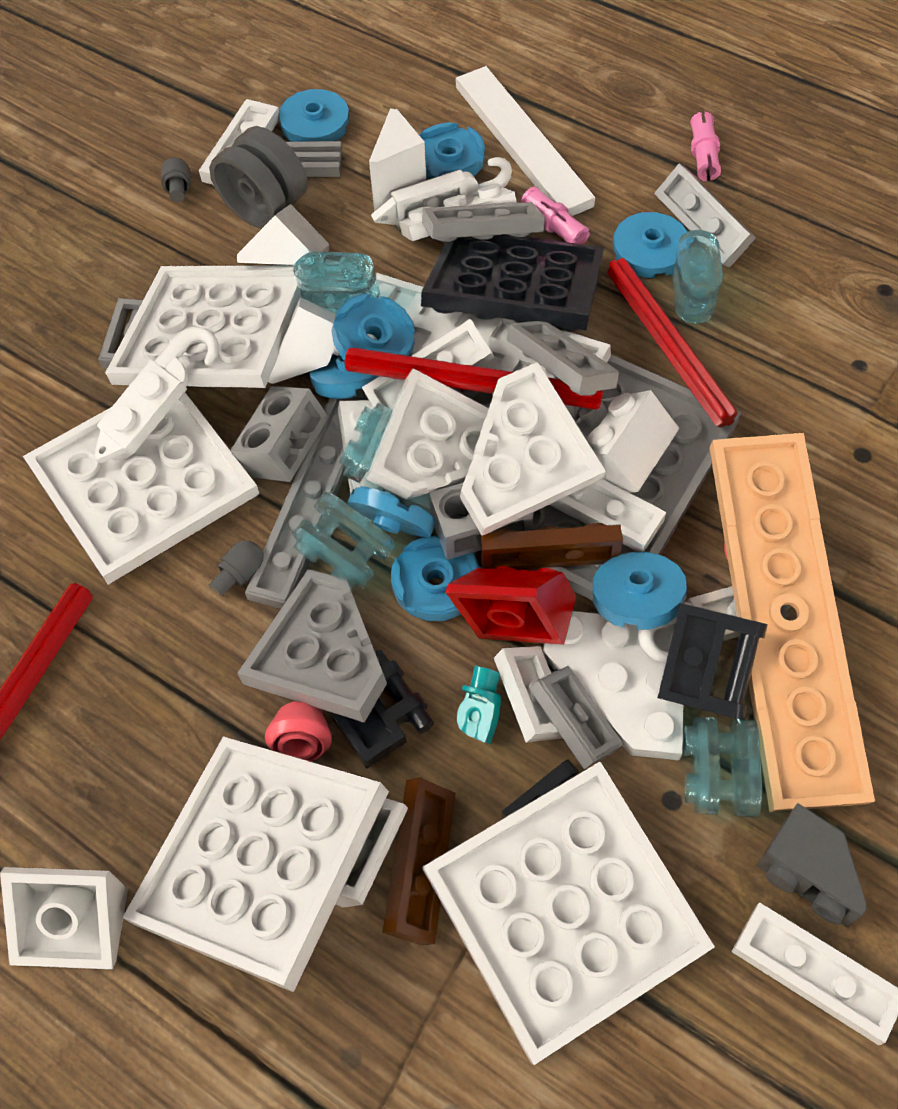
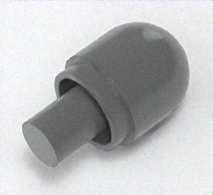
M177 157L167 159L161 167L162 186L170 194V199L174 202L183 201L185 193L188 192L191 186L190 168L184 160Z
M240 541L234 544L220 559L221 562L217 566L221 572L209 584V587L222 597L234 584L241 587L244 583H248L263 562L264 556L261 548L252 541Z

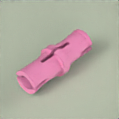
M699 112L690 121L693 132L691 151L697 161V175L699 179L707 181L706 169H708L710 181H712L721 174V165L718 158L720 139L714 131L713 115L705 112V123H703L701 112Z
M535 186L524 193L521 203L533 202L545 216L544 229L547 232H555L564 241L569 243L584 244L590 235L589 228L572 217L564 204L560 202L555 203Z

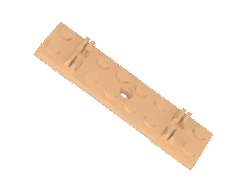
M804 433L713 440L709 448L737 617L768 624L765 639H759L749 680V690L769 811H792L797 803L807 809L873 803L875 798L857 706L853 695ZM781 606H792L797 612L796 620L788 621L784 619L780 613Z

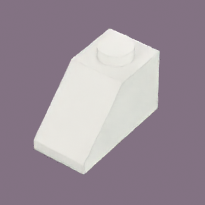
M300 297L290 319L288 330L285 332L280 345L279 355L269 377V383L274 384L327 366L332 354L340 356L334 346L331 332L336 316L335 313Z

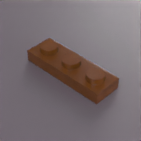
M590 523L584 527L559 528L557 526H545L538 530L530 531L499 529L492 533L481 535L482 568L495 569L498 566H507L515 570L604 564L612 557L620 555L623 543L621 525Z
M420 777L406 780L403 804L408 807V810L398 829L382 933L419 945H433L436 942L441 901L422 868L448 852L456 793Z

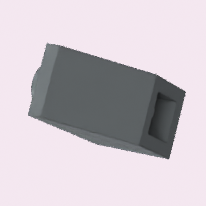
M797 803L782 823L756 866L766 872V878L777 888L788 893L795 891L811 902L814 912L826 921L837 925L842 923L849 927L864 914L867 905L845 834Z

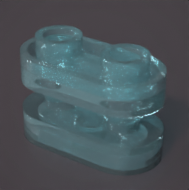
M692 230L683 234L678 244L677 259L672 274L674 305L677 315L684 321L702 323L709 320L714 314L717 295L723 280L720 246L717 238L704 230Z
M309 252L300 257L294 265L293 272L298 287L301 289V297L335 314L347 299L359 294H371L370 297L381 299L373 261L365 254Z
M378 402L373 409L364 407L354 427L355 431L361 433L358 441L355 442L350 439L339 461V464L346 467L343 476L360 483L366 472H369L375 453L392 415V409ZM376 485L375 489L395 495L394 493L382 488L381 486Z
M324 491L314 504V508L322 515L321 519L316 525L303 519L292 533V536L297 540L293 547L308 560L315 563L320 558L334 568L330 575L337 577L341 581L346 579L350 590H352L355 584L364 588L375 574L366 562L372 554L385 560L395 548L396 543L384 531L340 498ZM336 527L358 543L352 552L330 537Z
M694 717L693 726H685L683 732L684 756H692V773L685 774V803H693L695 814L717 815L720 800L733 801L735 816L758 817L762 802V778L757 721L734 719L731 733H718L716 718ZM719 753H730L732 780H720Z

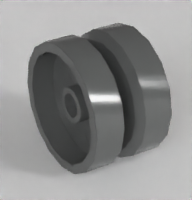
M259 126L247 128L235 139L231 147L225 148L213 158L209 166L211 181L226 206L249 225L261 229L281 210L290 204H295L307 190L306 173L292 148L280 136L267 128Z

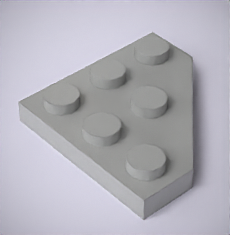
M309 569L237 673L243 685L294 701L304 702L310 706L361 722H365L387 685L347 580Z

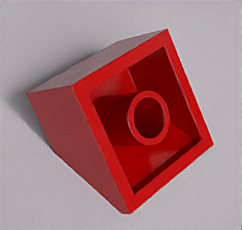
M498 566L495 569L476 568L449 583L445 592L479 639L559 645L565 644L576 600V594L564 573L551 568H540L537 571L515 570L507 566Z

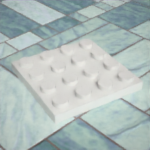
M306 265L161 266L105 372L111 385H130L150 360L155 361L178 333L184 329L198 326L212 331L217 338L219 349L213 363L206 365L204 359L208 353L207 344L204 341H196L188 347L179 358V361L185 366L188 373V383L186 386L265 388L278 358L279 348L285 332L288 330L292 314L300 297L302 298L310 279Z
M185 392L134 454L126 452L103 463L94 460L101 430L96 425L111 409L109 408L23 456L108 585L259 495L256 483Z
M223 737L123 918L137 927L294 992L389 791L378 781Z
M601 762L576 775L422 868L529 1061L533 1065L714 948L713 943Z

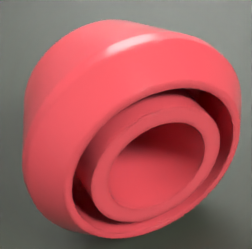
M293 701L279 709L266 729L265 741L271 751L311 762L328 751L332 744V734L320 708L310 706L304 702Z

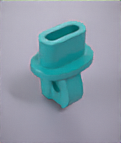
M475 666L470 686L462 685L461 690L466 691V695L457 711V723L460 730L466 735L491 744L501 706V695L496 694L500 674L488 668Z

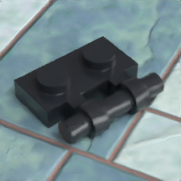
M382 650L375 651V654L387 682L384 690L387 689L397 703L386 709L378 698L365 722L327 711L366 769L407 743L406 735L399 727L402 723L411 722L419 734L428 731L434 725V721L426 711L428 705L419 693L411 691L402 678L404 672L396 661H389Z

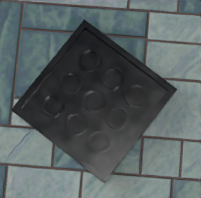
M509 234L494 235L490 239H477L472 236L457 237L454 241L445 242L421 291V307L433 308L434 311L443 314L453 312L469 313L484 320L503 318L514 320L516 323L542 321L550 323L557 329L566 332L578 329L587 331L604 247L532 237H514Z

